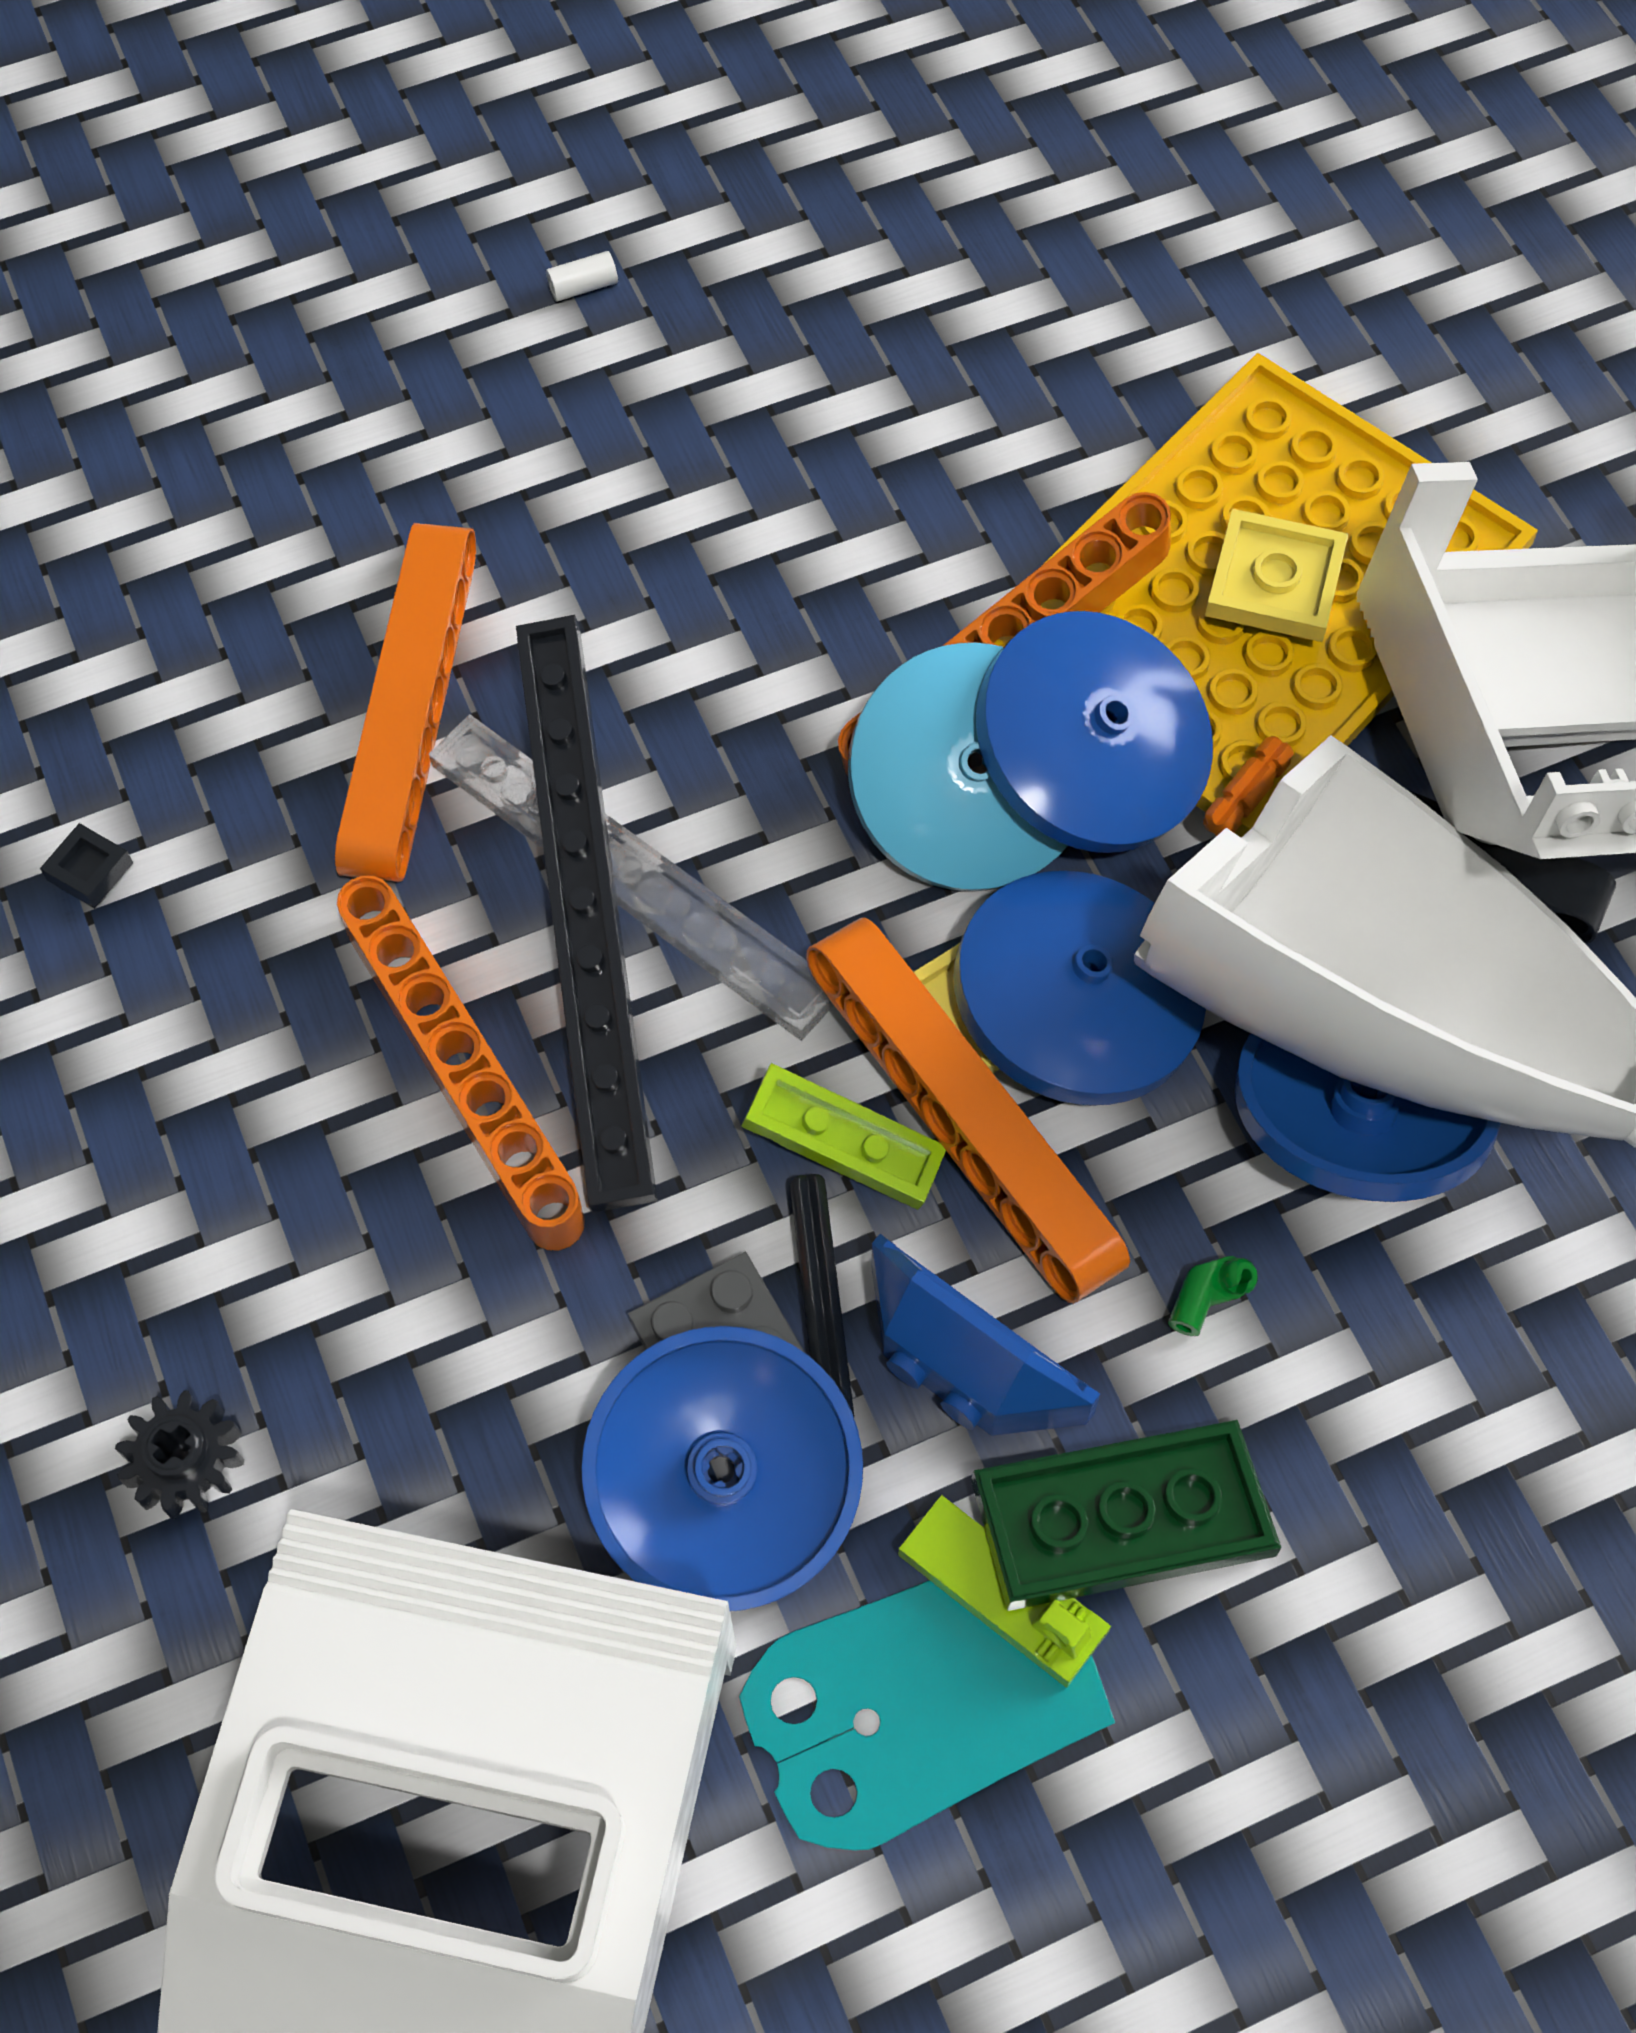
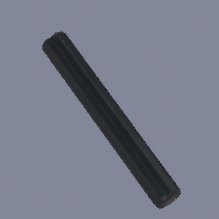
M819 1174L799 1175L791 1180L790 1191L810 1357L833 1379L845 1397L853 1417H855L826 1183L823 1176Z

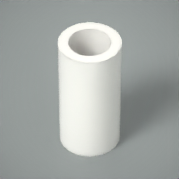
M609 251L546 269L547 281L556 302L618 283L616 267Z

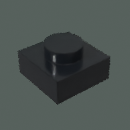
M78 823L40 867V870L47 881L95 909L133 864V861L127 850Z

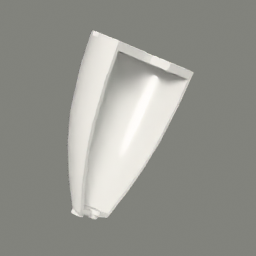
M1331 735L1279 781L1254 826L1242 838L1228 828H1225L1167 880L1140 934V937L1145 939V941L1134 954V962L1138 967L1225 1021L1328 1072L1430 1108L1530 1129L1624 1140L1636 1148V998L1570 927L1504 866L1465 835L1457 832L1455 827L1415 795Z

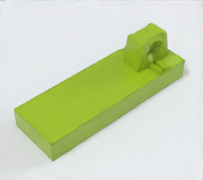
M773 1063L769 1065L741 1127L753 1133L771 1139L789 1150L917 1210L925 1203L946 1152L940 1142Z
M943 1495L939 1497L899 1548V1557L1066 1688L1110 1631L1111 1625L1075 1598L1061 1601L1055 1599L1051 1603L1007 1611L984 1527Z

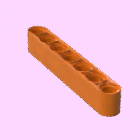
M1134 493L1125 498L943 646L957 643L996 645L994 643L999 638L1004 636L1015 637L1028 625L1047 616L1070 611L1100 613L1162 563L1168 556L1171 546L1170 507L1163 498L1154 493ZM1144 526L1156 530L1147 535H1139L1132 532V530ZM1094 563H1104L1111 566L1102 572H1093L1086 569ZM1052 599L1065 602L1058 609L1050 610L1040 606L1045 601ZM861 712L842 728L838 738L839 752L847 776L851 738Z
M414 523L411 527L337 835L335 866L339 876L355 878L375 876L384 881L402 882L406 875L474 572L476 537L472 528Z
M360 876L351 879L340 890L337 898V907L354 949L530 1239L537 1246L546 1250L559 1251L572 1246L579 1240L585 1223L579 1194L573 1180L391 887L383 879L375 876ZM381 911L374 918L360 919L367 912ZM400 957L411 958L402 966L388 967L389 963L394 959ZM430 1004L441 1006L433 1014L427 1016L417 1015V1012L424 1006ZM455 1054H472L465 1063L459 1065L446 1064V1061ZM499 1102L503 1104L502 1108L495 1114L489 1116L475 1114L477 1109L485 1103ZM530 1152L535 1154L534 1159L525 1166L510 1167L505 1165L508 1159L516 1153ZM561 1203L568 1206L566 1212L559 1218L543 1220L537 1217L539 1210L545 1205Z
M859 918L810 946L806 953L807 963L812 976L1052 1289L1062 1299L1074 1304L1129 1268V1252L1117 1230L882 931L871 920Z

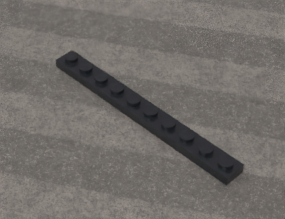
M575 615L516 626L588 1205L593 1212H600L656 1202L658 1198L580 625Z

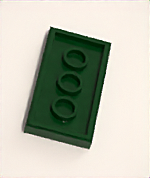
M1238 1420L973 1471L971 1478L1007 1611L1051 1603L1055 1599L1061 1601L1277 1557L1282 1548Z

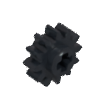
M183 1391L177 1400V1408L171 1410L160 1397L156 1396L152 1398L151 1403L155 1417L147 1422L142 1417L130 1415L127 1419L129 1425L138 1434L136 1441L126 1440L115 1445V1450L125 1460L133 1463L120 1470L117 1474L118 1479L127 1488H137L134 1499L145 1510L153 1508L160 1500L163 1511L171 1519H176L182 1511L183 1501L189 1499L201 1513H205L208 1511L209 1506L205 1495L206 1491L214 1487L218 1492L230 1494L233 1490L222 1472L226 1467L233 1469L244 1465V1459L233 1447L227 1446L238 1440L242 1434L233 1421H222L224 1410L214 1399L207 1401L199 1410L198 1403L189 1391ZM177 1448L182 1451L191 1450L183 1461L177 1457L169 1459Z

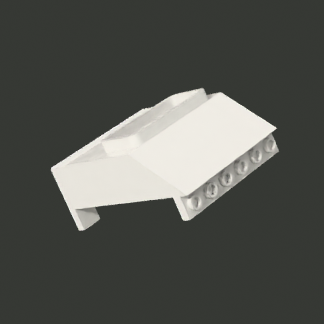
M1470 462L1411 464L1357 591V602H1360V611H1364L1367 628H1371V637H1374L1375 649L1444 819L1455 827L1457 832L1472 836L1482 843L1499 845L1539 859L1636 853V781H1629L1623 768L1615 769L1610 778L1606 769L1597 770L1590 784L1565 785L1560 772H1550L1544 777L1536 794L1526 796L1506 750V747L1636 739V544L1445 552L1478 479Z
M290 1509L286 1516V1524L282 1528V1537L277 1545V1553L273 1557V1565L268 1573V1582L261 1595L170 1889L157 2033H644L724 1675L731 1676L737 1649L728 1601ZM296 1769L590 1834L592 1840L566 1944L557 1947L263 1880L261 1871L291 1772Z

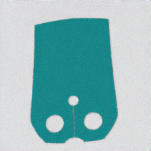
M930 1580L779 1638L768 1648L751 1671L739 1696L754 1746L764 1748L778 1763L779 1784L774 1793L798 1838L826 1848L854 1851L870 1850L882 1845L1002 1778L1115 1723L1092 1655L1066 1688ZM793 1677L810 1683L817 1697L816 1709L812 1716L798 1724H789L780 1720L773 1712L771 1705L772 1692L777 1684L784 1679ZM862 1709H871L880 1717L879 1729L873 1735L864 1736L859 1734L856 1729H852L854 1728L853 1720L855 1715ZM831 1769L842 1770L850 1775L857 1789L856 1802L852 1809L845 1815L835 1818L818 1812L812 1804L810 1795L811 1786L815 1778L822 1772Z

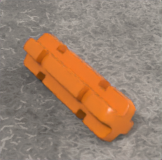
M1276 736L1264 739L1255 750L1256 756L1246 761L1222 791L1224 795L1216 798L1206 810L1203 825L1207 831L1218 836L1225 828H1228L1233 833L1238 830L1242 825L1241 819L1250 815L1275 784L1273 782L1274 778L1280 777L1291 764V757L1294 751L1289 744L1283 743Z

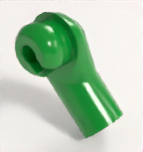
M1227 1256L1192 1267L1186 1274L1168 1325L1181 1334L1194 1337L1199 1336L1211 1306L1238 1299L1254 1290L1258 1281L1255 1265L1245 1258Z

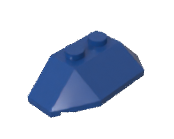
M879 1234L873 1241L871 1268L883 1356L889 1359L886 1362L887 1367L898 1379L915 1389L924 1385L943 1400L941 1406L953 1420L970 1430H973L977 1425L991 1436L1087 1425L1096 1411L1100 1397L1098 1391L1082 1380H1079L903 1252L885 1236Z

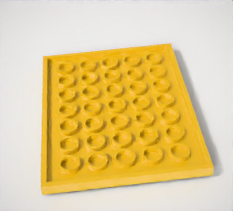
M1258 352L1048 559L1050 560L1125 498L1134 493H1154L1166 501L1170 507L1171 546L1168 556L1162 563L1100 613L1126 620L1156 637L1181 661L1196 683L1209 714L1213 738L1211 771L1205 790L1196 804L1198 808L1206 812L1216 798L1224 795L1222 793L1224 788L1246 761L1256 756L1255 750L1265 738L1276 736L1283 743H1287L1292 747L1294 753L1291 757V764L1280 777L1274 778L1273 782L1275 784L1250 815L1241 819L1242 825L1235 832L1241 838L1252 829L1279 781L1330 735L1348 746L1394 696L1375 649L1374 637H1371V628H1367L1364 611H1360V602H1357V591L1411 464L1432 463ZM1473 489L1445 552L1529 549L1534 542L1538 530ZM1232 508L1348 533L1323 642L1205 616ZM1146 526L1132 530V532L1139 535H1147L1156 531ZM1094 563L1086 569L1093 572H1102L1111 566L1104 563ZM1052 599L1045 601L1040 606L1050 610L1058 609L1065 602ZM1014 636L1001 637L994 644L1004 647Z

